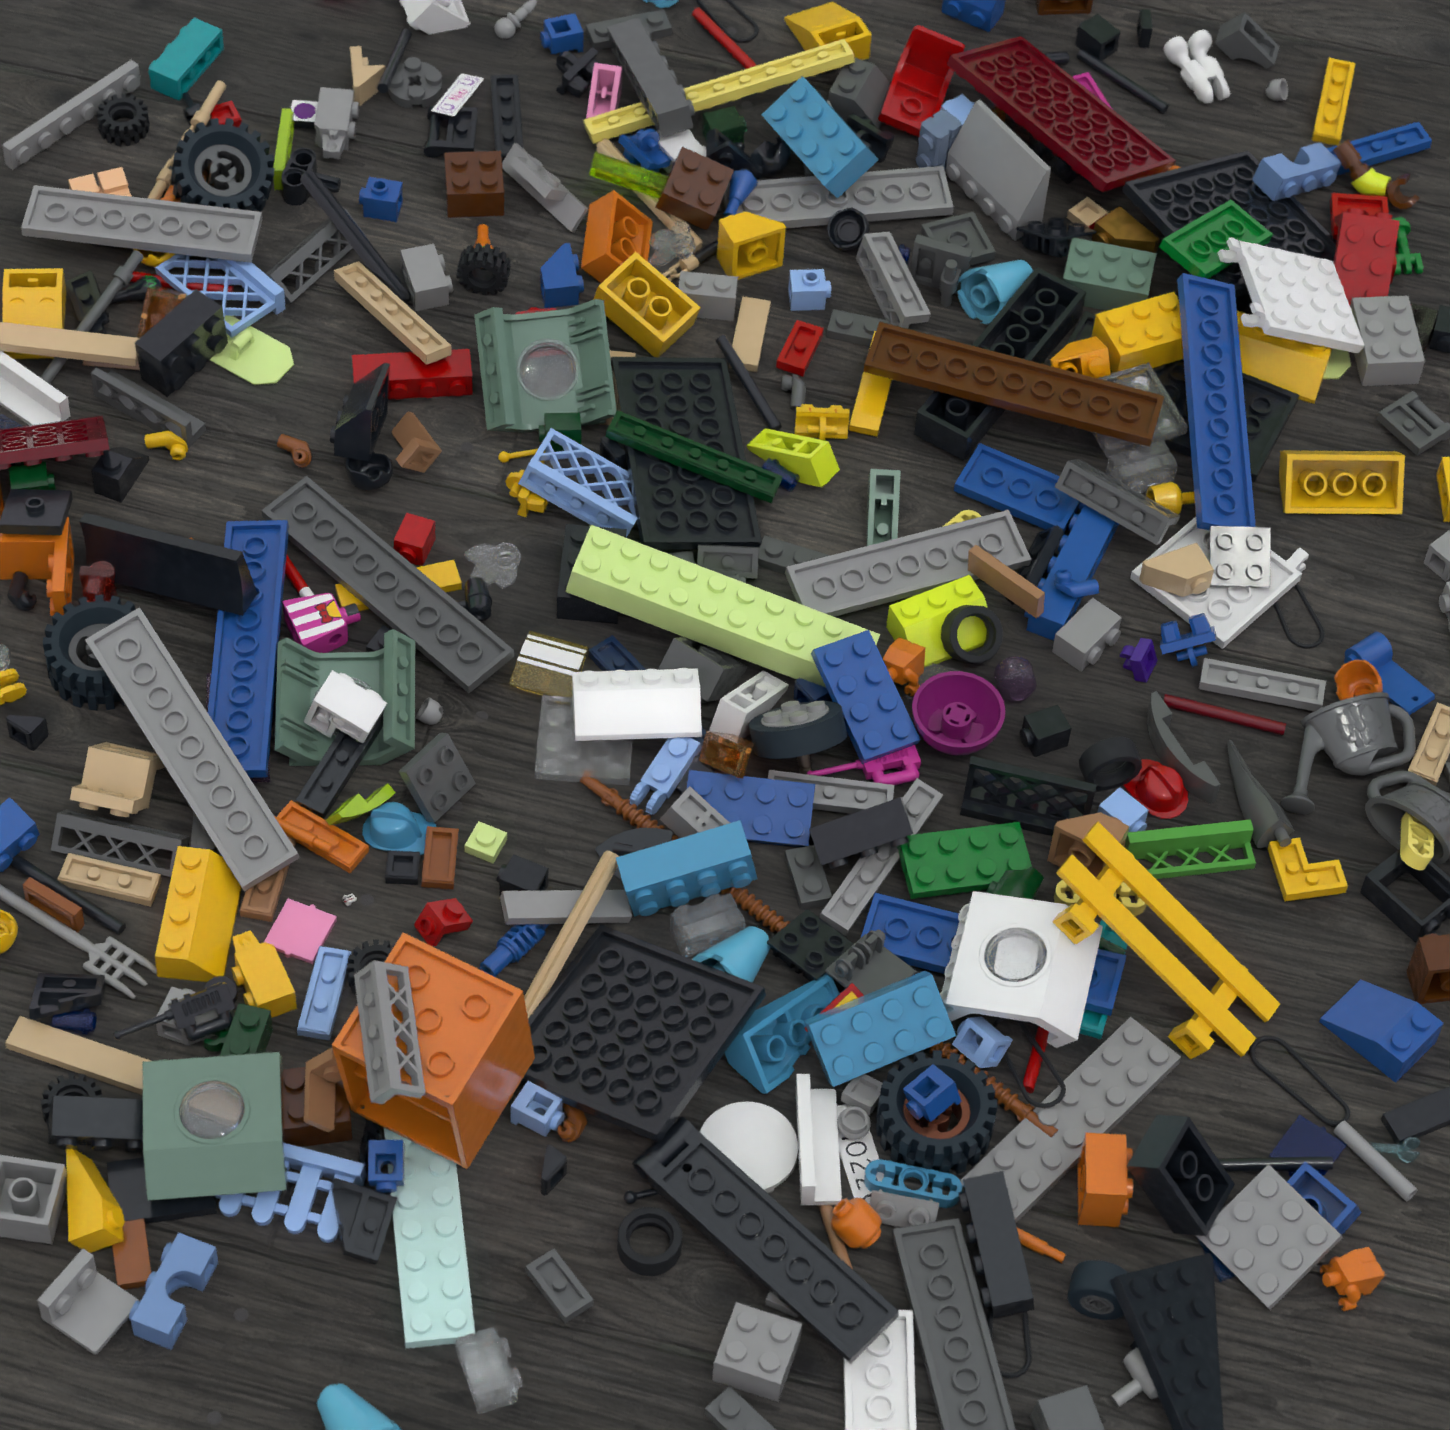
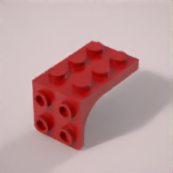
M920 25L914 26L897 62L878 121L919 137L921 123L929 117L933 118V115L941 109L954 74V70L947 65L950 55L964 52L965 45Z
M1347 208V211H1342V213L1334 216V223L1338 224L1334 266L1349 306L1352 298L1388 296L1400 222L1399 220H1392L1391 214L1375 213V215L1366 216L1364 215V210Z

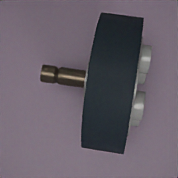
M788 701L781 704L779 708L758 715L749 723L754 753L759 757L769 759L797 757L800 774H807L809 770L812 771L809 754L836 746L847 737L842 706L829 701L803 703Z

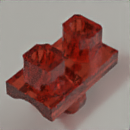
M98 561L89 568L81 566L79 575L83 596L87 597L88 602H94L95 595H104V601L109 602L112 596H117L114 582L115 570L109 562Z

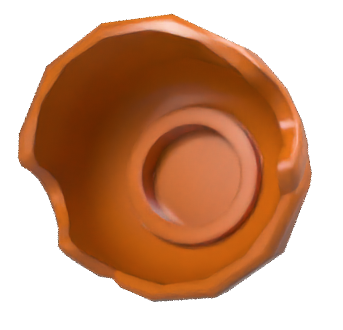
M1354 659L1343 664L1334 677L1337 686L1336 694L1340 701L1363 694L1382 692L1383 690L1382 679L1378 671L1366 660Z

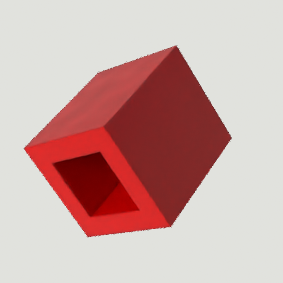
M406 513L394 538V549L411 564L423 566L436 540L435 521Z

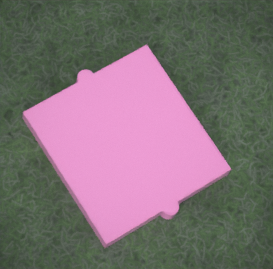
M287 899L264 942L274 945L276 951L285 954L286 958L294 957L313 964L317 957L319 946H323L337 920V916L318 910L313 904L308 906Z

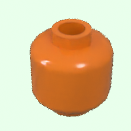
M857 1197L851 1200L845 1198L833 1208L832 1213L834 1216L831 1221V1228L847 1246L864 1249L871 1246L879 1238L882 1232L880 1228L882 1223L881 1217L863 1198Z

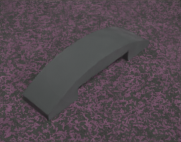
M1157 691L1151 693L1147 710V726L1152 745L1164 766L1171 767L1180 774L1183 785L1189 792L1209 804L1216 802L1221 784L1205 761L1193 765L1169 729L1172 712Z

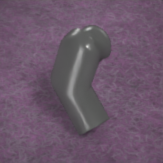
M786 374L782 376L781 388L784 391L791 390L790 409L796 411V407L805 404L806 385L796 374H793V376Z

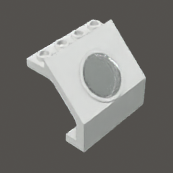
M973 891L970 903L964 905L959 912V924L956 935L952 940V953L944 972L945 981L940 993L950 1021L968 1014H982L1034 1023L1049 1031L1047 1043L1056 1048L1078 1040L1103 926L1098 924L1099 927L1091 936L1075 945L1052 922L1058 913L1070 906L1061 903Z

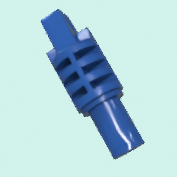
M550 924L514 925L510 931H507L498 940L497 949L480 963V970L496 977L509 963L520 961L546 935L544 930Z

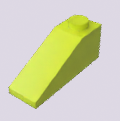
M765 428L747 444L749 451L803 484L823 487L840 470L829 441Z

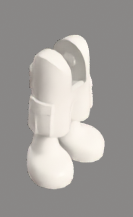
M1199 30L1190 37L1188 43L1181 36L1173 37L1165 44L1164 53L1170 62L1182 69L1180 72L1181 77L1187 86L1193 89L1198 100L1208 104L1213 101V92L1218 100H1223L1230 96V89L1216 58L1207 56V51L1212 44L1211 35L1206 30Z

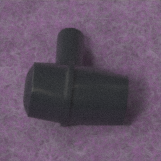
M479 577L467 580L465 583V599L457 602L479 621L487 620L491 616L492 597L489 594L486 582Z

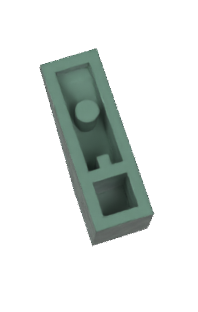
M870 469L867 493L866 546L898 537L901 470Z

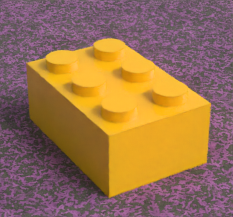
M634 252L598 286L594 299L604 300L606 316L653 357H660L694 325L701 308L637 252Z
M1175 292L1096 314L1092 337H1097L1108 347L1110 369L1116 379L1184 359L1179 299Z

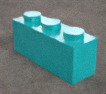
M193 18L187 26L180 30L175 40L165 47L161 56L150 64L148 75L150 76L151 89L180 101L183 93L193 86L224 50L222 29Z

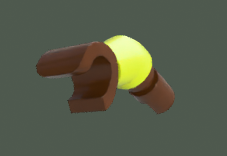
M1349 139L1333 149L1344 169L1350 170L1348 175L1353 180L1351 184L1360 194L1386 197L1388 195L1390 203L1399 209L1412 207L1420 198L1416 194L1411 197L1404 196L1400 191V185H1405L1410 180V174H1403L1395 181H1391V177L1376 172L1373 167L1369 168L1366 162L1362 164L1360 161L1362 159L1361 155Z

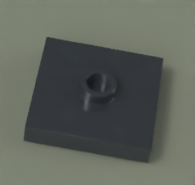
M10 489L0 518V533L62 535L73 500L72 491Z

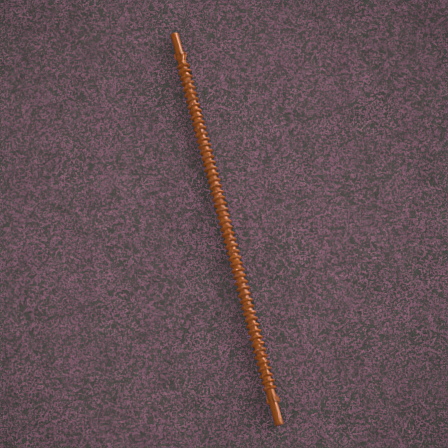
M588 772L581 776L580 782L602 798L601 803L605 806L615 808L617 815L623 814L625 821L630 819L631 826L637 825V828L665 829L664 825L657 826L658 821L656 819L651 821L649 814L644 815L643 809L637 810L636 804L630 805L629 799H622L615 788L609 789ZM677 835L672 837V841L679 839ZM730 887L720 891L722 895L728 894V900L735 899V905L741 904L743 911L749 910V916L756 915L755 920L757 922L762 920L764 927L770 926V932L772 933L775 931L778 933L790 923V921L784 922L782 915L777 917L776 910L769 911L770 906H763L761 899L755 900V894L748 895L749 891L747 888L742 890L741 888ZM941 1042L929 1047L930 1054L933 1053V1050L942 1051V1058L950 1059L951 1052L955 1054L959 1052L957 1048L952 1050L949 1042L946 1044ZM961 1054L959 1057V1063L963 1065L967 1061L964 1054ZM976 1065L974 1073H979L981 1068ZM994 1076L988 1077L986 1086L993 1084L995 1090L994 1098L997 1099V1105L1004 1104V1110L1014 1112L1018 1121L1022 1122L1025 1118L1051 1138L1056 1134L1057 1128L1040 1123L1038 1114L1033 1111L1035 1107L1018 1100V1094L1011 1095L1010 1088L1003 1089V1083L999 1082L997 1084Z

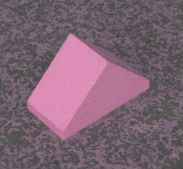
M594 63L586 118L618 109L622 88V67Z

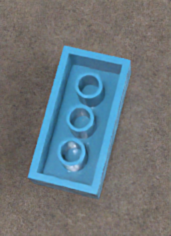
M803 76L762 114L766 121L837 199L879 160Z
M741 820L616 857L624 889L634 916H649L655 914L661 908L667 906L679 907L687 904L690 899L700 896L712 897L719 894L721 890L730 887L742 888L749 885L753 880L758 879Z
M926 970L804 1020L827 1082L833 1087L956 1036L933 975Z

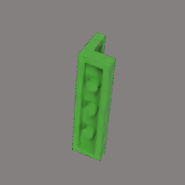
M1251 819L1128 832L1124 847L1134 855L1135 859L1145 858L1154 864L1147 871L1155 879L1254 869L1256 865L1250 844L1254 831ZM1243 848L1245 859L1234 860L1226 855L1229 849ZM1200 852H1207L1216 858L1212 863H1203L1195 857ZM1176 855L1185 862L1181 866L1173 867L1164 860L1168 856Z

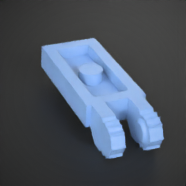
M690 737L668 738L641 778V782L632 791L630 804L640 805L651 789L655 792L648 801L645 812L654 815L666 798H670L693 759L701 751L702 746L700 742Z

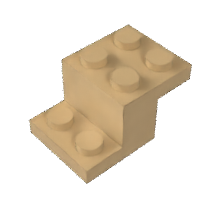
M108 742L89 746L82 783L72 787L70 800L80 802L79 807L98 810L99 807L109 808L110 814L129 817V814H138V811L149 808L156 770L162 769L165 766L158 755L153 752Z

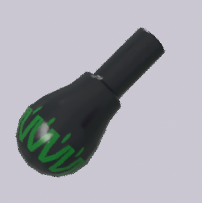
M145 275L134 283L127 285L125 289L119 290L109 305L129 299L130 301H153L161 295L162 284L155 276Z

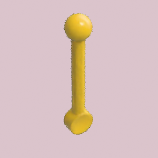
M538 449L513 453L502 451L499 453L498 459L500 462L506 463L509 459L535 455Z

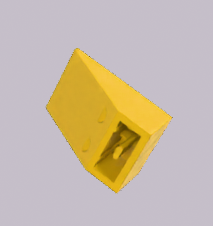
M834 2L784 17L785 22L805 51L845 39L855 58L861 60L869 58L872 34L859 16Z
M63 268L4 269L2 290L3 322L64 329L66 285ZM3 351L13 359L55 358L50 356Z

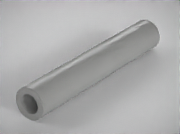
M1345 1120L1338 1124L1333 1132L1406 1202L1416 1194L1418 1189Z

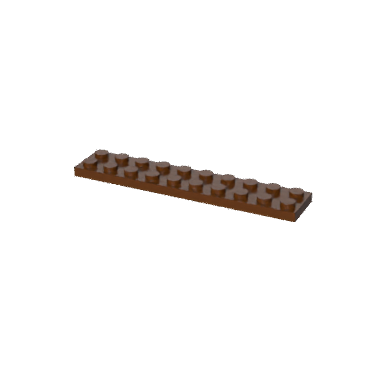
M879 322L863 372L1148 447L1151 446L1165 397L1160 394Z

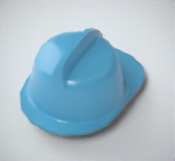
M387 802L372 810L371 815L363 825L362 835L366 843L372 848L383 851L420 852V855H424L427 826L436 827V824L434 822H427L423 815L411 812L401 803Z

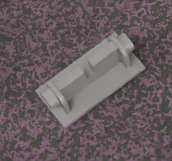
M879 1189V1191L872 1190L870 1206L880 1215L882 1224L908 1227L936 1222L939 1203L933 1202V1199L927 1201L883 1192V1189Z

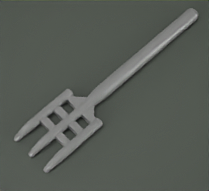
M0 885L1 901L78 949L89 953V960L83 964V968L93 975H105V982L126 994L131 999H135V994L118 980L125 974L142 986L147 985V982L130 968L135 961L157 974L156 967L148 959L113 937H107L105 943L93 944L83 935ZM113 947L116 951L110 956L107 952ZM123 954L128 956L123 963L118 961ZM100 960L104 961L105 963L100 968L95 966ZM112 967L117 969L111 976L107 974Z

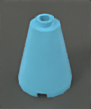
M1016 260L971 268L965 271L959 278L958 282L961 281V289L957 291L962 308L972 319L978 318L983 321L981 322L983 324L991 323L1033 272L1032 267L1026 261Z
M749 926L697 954L692 960L753 983L771 946L767 944L769 938L765 931Z
M344 1384L327 1386L323 1389L317 1401V1407L326 1430H401L396 1423Z

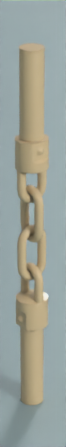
M218 80L215 83L201 109L196 111L191 119L189 129L192 131L196 128V124L202 121L205 126L207 125L212 110L226 88V84L223 81ZM174 155L162 168L156 178V184L147 199L160 200L164 191L171 185L172 170L169 169V166H173Z

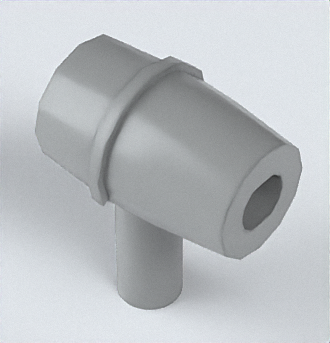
M1139 1349L1132 1350L1124 1358L1123 1363L1134 1380L1111 1395L1117 1407H1120L1141 1391L1150 1399L1159 1397Z

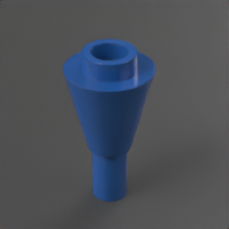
M747 170L733 172L730 180L729 202L725 209L724 217L735 215L739 206L757 186L758 182L751 172Z

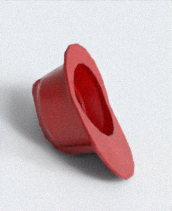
M1142 759V769L1139 774L1123 785L1134 799L1148 809V813L1160 819H1172L1179 816L1188 804V792L1183 785L1180 774L1173 768L1164 766L1154 760Z

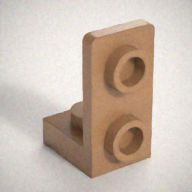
M407 412L392 430L393 436L403 448L396 458L403 468L425 473L442 452L412 412Z
M333 1048L307 1061L305 1068L304 1121L326 1132L334 1130L336 1083L342 1080Z

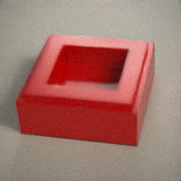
M232 101L215 105L210 114V119L218 118L219 125H225L226 118L234 119L233 126L240 127L242 122Z

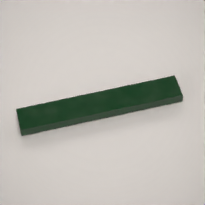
M617 410L606 432L605 437L771 504L783 479L781 475Z

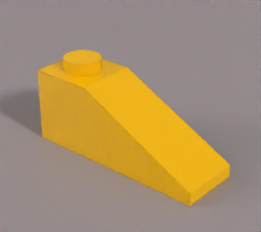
M67 1149L69 1242L92 1253L123 1241L124 1216L122 1209L94 1162L76 1149Z

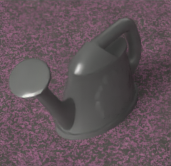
M1384 692L1363 694L1344 699L1305 716L1300 722L1305 731L1296 785L1293 792L1281 800L1282 808L1294 814H1309L1315 810L1314 802L1308 797L1307 786L1314 757L1322 749L1333 761L1335 768L1351 775L1365 776L1409 762L1413 758L1416 749L1415 726L1411 716L1401 707L1389 704V694ZM1391 717L1397 719L1403 729V750L1394 755L1390 754L1398 750V746L1394 739Z
M1404 770L1381 775L1371 780L1367 786L1369 800L1365 804V811L1369 821L1378 833L1399 850L1401 818L1407 812L1422 822L1434 834V856L1431 861L1435 864L1445 863L1450 857V793L1442 791L1421 776ZM1398 783H1407L1405 787L1383 796L1380 794V789Z

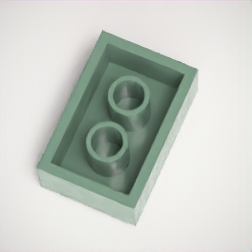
M1072 238L1063 280L1086 292L1084 307L1108 311L1148 299L1156 253Z

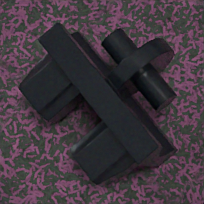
M853 113L848 115L847 125L879 159L877 162L885 161L887 152L892 147L895 138L894 134L874 127L873 122L866 117L860 118Z

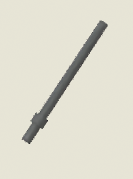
M134 250L123 267L119 266L112 275L113 280L75 331L89 332L122 286L128 285L133 278L132 273L144 258L139 251ZM55 357L40 378L50 384L68 358Z

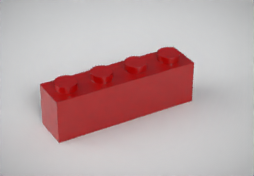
M470 349L451 350L452 355L427 365L413 352L352 355L353 383H356L383 363H389L388 399L400 400L405 398L473 395Z

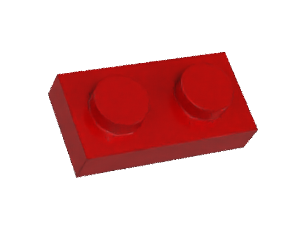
M796 320L777 359L776 368L804 376L823 337L824 328Z

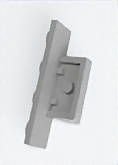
M514 143L502 162V168L569 231L575 232L589 209L566 189L556 176L549 173L539 160L532 157L519 144Z

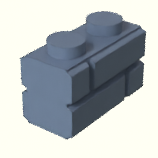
M941 109L933 115V118L929 117L921 123L916 163L919 168L944 166V170L946 169L948 152L962 127L961 121L947 110Z

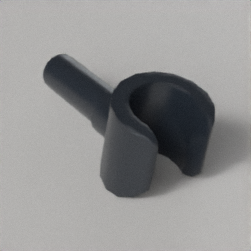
M185 92L182 97L188 107L183 110V114L187 122L191 124V119L196 111L201 109L199 103H194L189 93Z

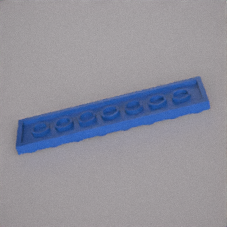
M874 893L861 937L866 933L868 934L871 930L876 931L879 929L886 936L884 947L906 964L944 974L946 966L950 961L952 953L951 944L957 932L959 914ZM1000 936L992 941L985 954V964L992 974L994 973ZM1046 948L1043 963L1036 962L1034 971L1039 972L1043 968L1047 958ZM1098 949L1085 1010L1108 1016L1112 1015L1126 955Z

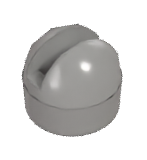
M1280 78L1270 81L1266 89L1267 97L1274 101L1286 100L1288 97L1286 80Z
M428 697L421 705L416 719L428 725L437 724L441 721L443 708L437 701Z

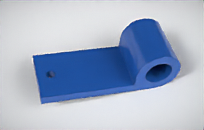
M1374 632L1345 651L1344 662L1348 663L1356 659L1366 660L1372 664L1382 679V692L1389 694V702L1401 707L1409 715L1435 699V694L1392 660V646L1382 633Z

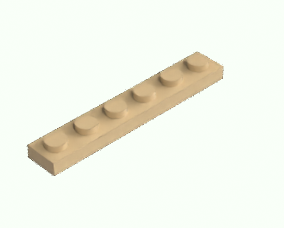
M359 261L334 270V280L426 365L452 355L451 344Z

